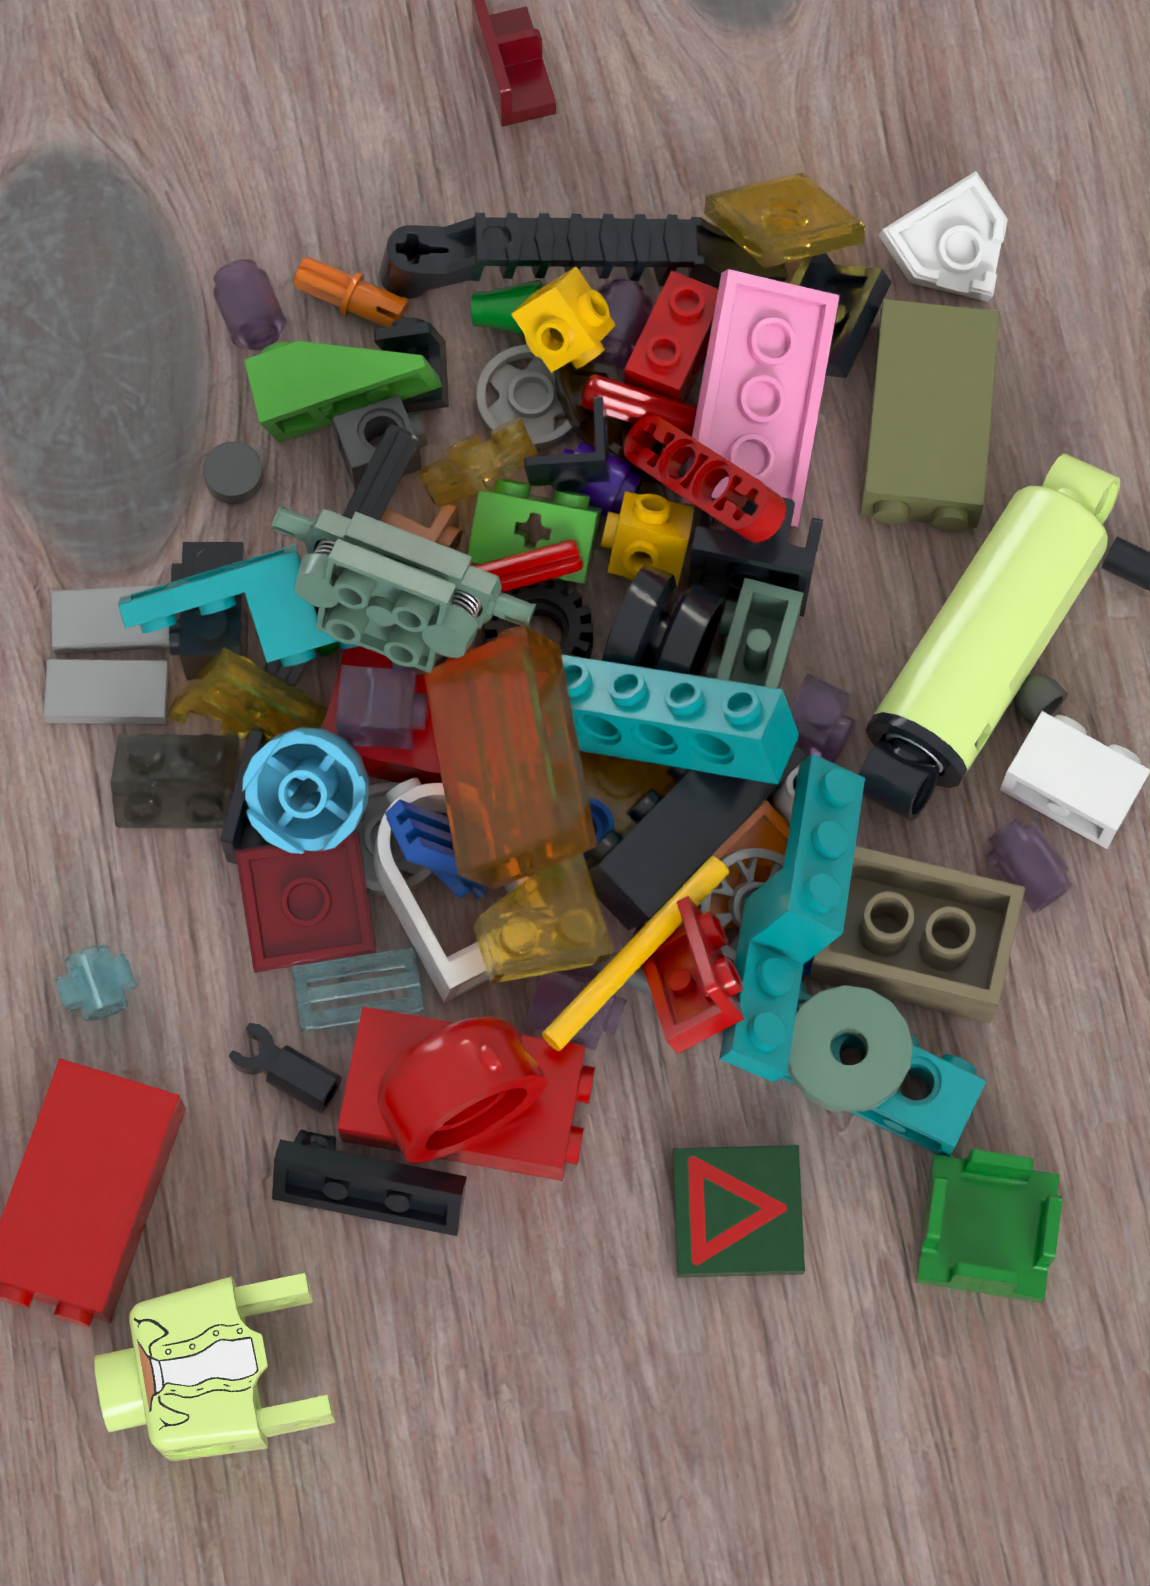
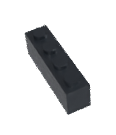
M797 744L794 746L778 785L807 756ZM670 766L666 774L672 781L660 793L654 788L649 789L627 810L626 814L633 821L620 834L613 828L610 829L586 852V855L593 862L578 878L629 931L650 920L778 785Z

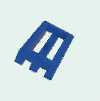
M401 799L385 812L388 824L407 861L486 889L502 876L497 866L487 863L492 858V855L487 847L479 845L483 837L477 829Z

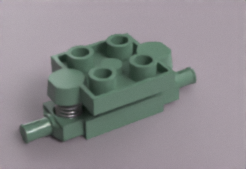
M280 505L273 519L271 530L305 542L308 554L302 558L294 590L304 601L319 607L315 629L328 633L339 642L356 644L385 655L398 665L405 667L413 666L431 673L439 655L450 658L464 656L476 637L477 629L481 630L483 625L493 615L527 629L534 614L536 604H531L503 593L498 576L470 565L472 556L356 511L352 519L323 508L312 519Z

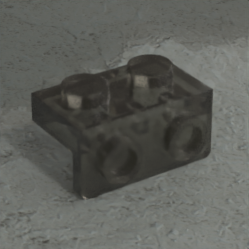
M150 733L118 735L110 781L115 825L119 828L223 829L239 773L241 757L239 735H154Z

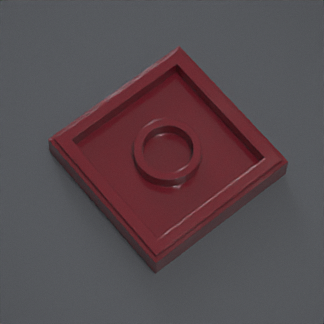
M353 831L335 848L325 851L321 849L318 851H305L303 854L289 853L273 844L235 850L254 973L377 953L358 831Z

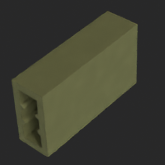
M883 299L877 331L860 516L873 517L875 521L886 525H902L908 521L932 523L937 529L951 532L962 531L967 527H978L985 501L1000 311Z

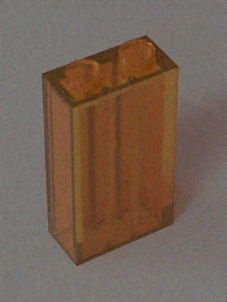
M527 626L513 627L499 633L497 639L476 649L467 650L462 657H448L445 663L434 667L431 673L425 671L424 676L458 875L495 890L598 847L560 644Z

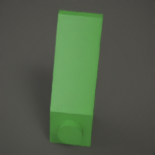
M296 341L293 343L278 342L265 347L261 354L244 359L259 423L278 442L332 425V417L396 395H400L401 400H405L442 387L439 375L423 355Z

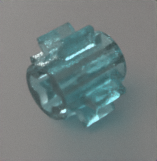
M107 945L89 947L68 956L64 960L68 975L55 978L63 1006L67 1007L68 1012L80 1008L85 1021L99 1020L124 1010L128 1006L124 991L137 988L129 960L125 958L124 954L112 958L109 946Z

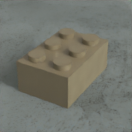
M855 846L843 934L814 956L809 979L836 986L847 985L867 988L884 998L990 1024L1000 1003L1025 887Z

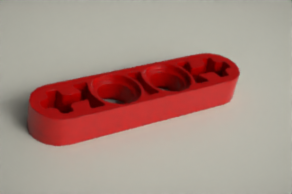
M655 415L645 416L637 421L628 432L624 443V454L629 462L746 540L754 543L763 542L772 537L781 527L785 519L786 504L780 494L666 420ZM656 442L666 446L660 456L651 451ZM695 455V461L691 469L685 476L678 479V473L682 465L689 457ZM729 477L725 491L719 498L712 501L711 497L715 487L722 479ZM747 500L758 506L752 516L741 510Z

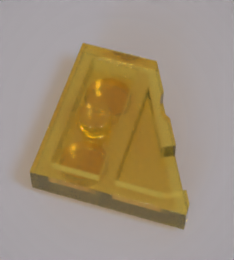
M224 647L175 697L167 717L184 724L190 713L223 721L220 727L221 734L240 739H248L251 728L264 730L268 743L276 735L297 728H321L328 708L309 698L299 688L289 686L260 669L250 659L237 655Z

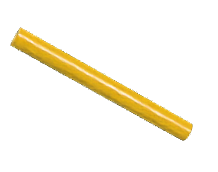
M711 856L541 1033L549 1045L560 1051L680 926L683 921L677 901L689 896L698 907L729 874L728 868L721 860Z

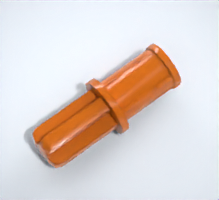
M305 257L295 273L294 286L296 289L339 307L340 314L346 317L351 312L382 327H391L393 321L405 318L401 314L402 312L406 313L409 308L410 299L402 298L364 281V274L357 272L352 276L311 257Z

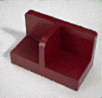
M471 0L473 32L501 126L556 114V100L543 61L542 37L540 31L533 28L527 6L489 15L485 0Z

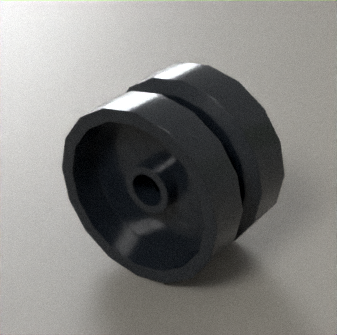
M644 564L634 578L616 614L601 661L700 676L718 630L724 610L725 595L696 583L685 591L671 615L677 594V584L674 575Z

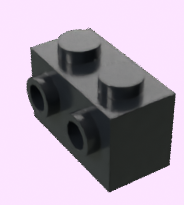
M183 542L182 563H172L171 582L247 559L244 543ZM245 592L234 596L236 605L231 608L208 615H201L199 607L180 612V619H177V623L169 626L171 656L180 657L187 680H247L249 605Z

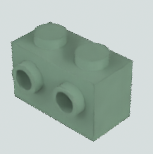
M744 578L738 602L727 600L721 620L719 635L728 637L723 656L712 654L706 677L780 689L799 621L804 593Z

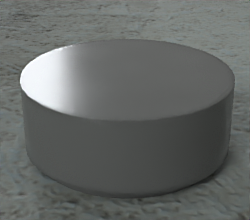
M241 442L222 443L209 452L203 464L206 486L213 497L221 502L228 504L246 502L253 498L262 487L264 473L260 457L247 444Z

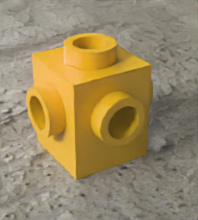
M577 267L572 268L532 293L511 314L523 331L525 341L531 352L543 360L551 373L570 361L578 369L596 358L605 350L600 341L616 325L610 317L609 307L605 299L596 290L591 289Z
M625 491L620 514L612 512L607 514L600 547L612 549L607 573L621 575L633 581L641 567L647 564L673 574L678 587L695 507L668 501L656 494L640 495Z

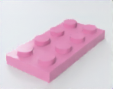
M728 269L721 273L692 438L759 479L780 494L781 497L792 499L795 502V508L790 529L798 528L840 295ZM695 455L688 458L686 473L691 469L695 461ZM725 477L718 483L712 493L713 498H719L725 491L729 477ZM681 497V504L694 506L695 509H699L698 507H696L695 505Z

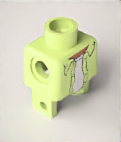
M302 1273L237 1287L231 1276L136 1304L129 1314L134 1348L94 1356L99 1401L108 1432L147 1424L151 1444L166 1459L181 1461L268 1449L267 1437L336 1423L332 1402L328 1395L266 1408L261 1406L257 1381L259 1376L268 1367L263 1335L247 1327L246 1317L313 1303L310 1283L306 1274Z

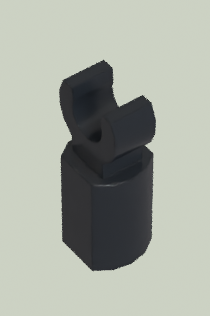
M249 1023L246 1028L247 1034L254 1040L259 1041L262 1044V1049L258 1055L250 1058L244 1057L232 1050L229 1054V1059L234 1067L244 1074L255 1075L264 1073L267 1075L266 1082L319 1113L325 1111L340 1086L342 1076L288 1045L282 1049L277 1047L272 1035L265 1027Z

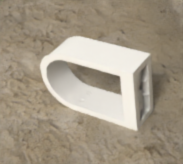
M418 778L404 781L386 794L391 804L386 811L401 799L429 811H440L462 820L468 826L477 829L483 837L480 843L489 849L492 855L490 862L498 867L502 875L500 880L513 903L553 922L513 848L501 838L495 829L496 818L477 795L465 788L448 783H428L422 785ZM384 814L373 852L375 874L444 1003L550 949L512 930L503 928L446 957L394 862L390 848V837L393 832L386 819V814Z

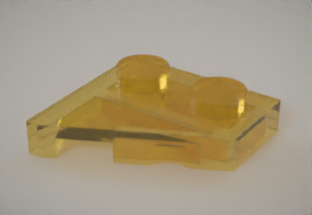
M580 843L567 847L481 914L473 925L490 984L607 963L614 954Z

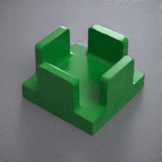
M971 1149L966 1158L934 1154L931 1160L915 1283L1042 1303L1045 1299L1048 1268L1055 1259L1062 1207V1196L1057 1195L1060 1174L1033 1170L1034 1159L984 1150Z

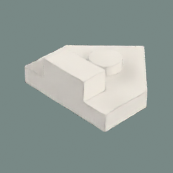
M977 171L882 229L878 236L909 283L988 302L994 294L997 263L1008 219Z

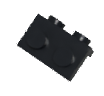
M809 245L792 276L790 284L840 295L825 376L847 378L892 281L882 268L834 264L822 246Z

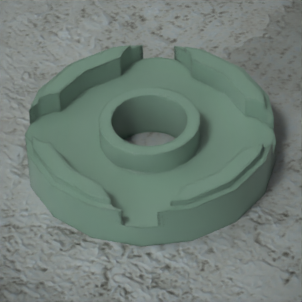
M844 985L820 991L802 1004L796 1013L788 1064L790 1077L807 1099L828 1111L844 1113V1111L855 1112L861 1110L863 1112L875 1109L896 1094L910 1069L913 1043L907 1022L890 1000L870 989ZM841 1035L856 1036L863 1042L866 1048V1057L858 1064L844 1065L838 1062L832 1055L831 1042Z

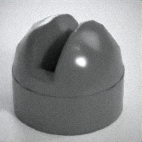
M1030 674L1015 695V704L1019 713L1033 726L1042 711L1052 715L1065 701L1068 693L1054 679L1047 675Z

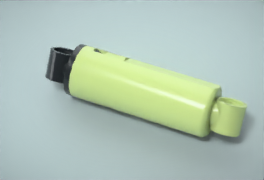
M1065 453L1058 457L1052 465L1042 487L1027 486L1014 494L867 724L866 733L874 747L867 755L858 774L865 777L863 797L911 821L916 819L923 811L936 785L947 788L960 785L1104 555L1108 536L1102 524L1107 519L1117 499L1121 482L1119 477Z

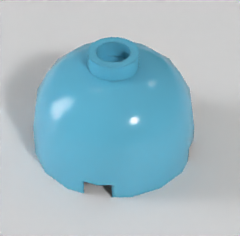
M301 727L276 735L252 757L244 774L243 791L245 790V799L249 807L246 812L251 825L267 842L289 853L303 854L305 851H318L321 849L325 851L335 848L355 830L368 804L369 776L362 757L345 738L326 729Z

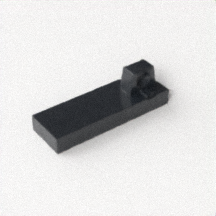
M300 1130L294 1142L280 1139L274 1157L273 1200L453 1236L458 1235L463 1214L467 1176L335 1150L336 1137L332 1135L328 1136Z

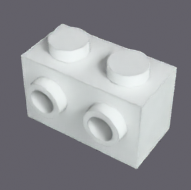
M1042 711L1008 768L1000 791L1108 849L1143 787L1150 769L1141 765L1138 756L1130 750L1114 744L1106 746L1089 737L1085 728L1075 720L1063 715L1053 717Z

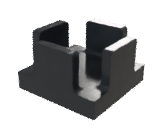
M782 497L786 504V514L781 527L772 537L758 543L746 540L728 527L724 531L714 530L715 518L702 510L692 544L688 589L697 583L723 593L726 597L725 601L738 602L744 578L804 593L800 616L804 617L823 519L811 518L804 548L791 545L788 542L795 502L792 499ZM747 500L741 510L752 516L758 506Z

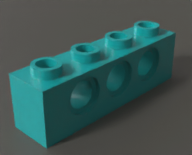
M557 654L535 700V705L555 747L777 785L799 737L783 689Z
M802 982L800 984L796 1013L802 1004L813 997L806 993L807 987ZM848 1034L838 1036L831 1042L830 1046L832 1055L840 1063L842 1062L839 1054L845 1049L860 1048L866 1052L863 1042L856 1036ZM910 1034L913 1047L910 1069L907 1075H914L924 1080L929 1089V1096L922 1100H911L904 1097L898 1090L895 1095L875 1109L863 1112L859 1110L850 1113L936 1155L950 1157L987 1080L976 1076L977 1069L962 1058L951 1054H943L942 1058H939L919 1048L920 1041ZM788 1070L781 1079L796 1086Z

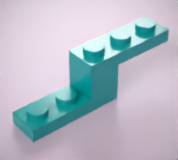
M296 544L120 597L118 603L125 629L140 625L142 633H149L176 624L175 614L199 607L201 615H208L231 608L236 605L234 596L245 592L266 662L280 659L282 667L294 666L317 657L315 648L337 642L328 633L315 629L318 616L315 606L304 601L294 590L301 564ZM339 642L340 649H348L359 646L356 644H345Z
M811 754L799 765L784 866L745 899L734 965L744 987L743 991L736 994L744 1020L724 1030L719 1057L721 1061L772 1082H776L788 1071L803 964L843 934L865 777L814 754Z

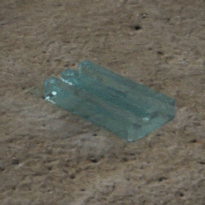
M415 947L292 966L302 1031L359 1022L362 1006L403 1014L425 1012ZM403 967L406 970L405 973L308 988L309 982ZM402 988L409 989L410 996L314 1012L311 1009V1003Z

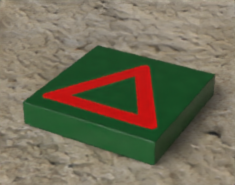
M799 1145L673 1148L677 1278L804 1274Z

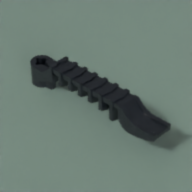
M475 212L473 218L445 227L406 225L393 231L387 241L379 277L383 287L388 292L402 298L412 299L423 295L427 290L466 281H480L484 266H499L503 279H512L517 266L531 267L534 277L540 279L545 278L549 267H564L565 273L574 267H577L579 271L581 267H595L599 279H608L613 267H625L629 281L639 282L645 267H653L659 286L663 287L671 271L675 272L677 267H689V278L719 289L721 273L728 269L785 282L787 268H785L784 230H731L713 225L702 217L678 219L677 215L668 214L666 219H646L645 214H636L634 219L614 218L613 214H603L602 218H582L581 214L574 213L571 214L570 218H550L549 213H539L538 218H518L517 213H507L506 218L486 217L485 213Z

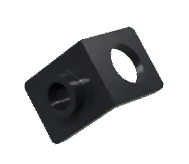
M594 397L596 452L525 457L524 469L531 486L551 485L556 490L575 491L586 487L587 483L610 481L608 417L603 397Z

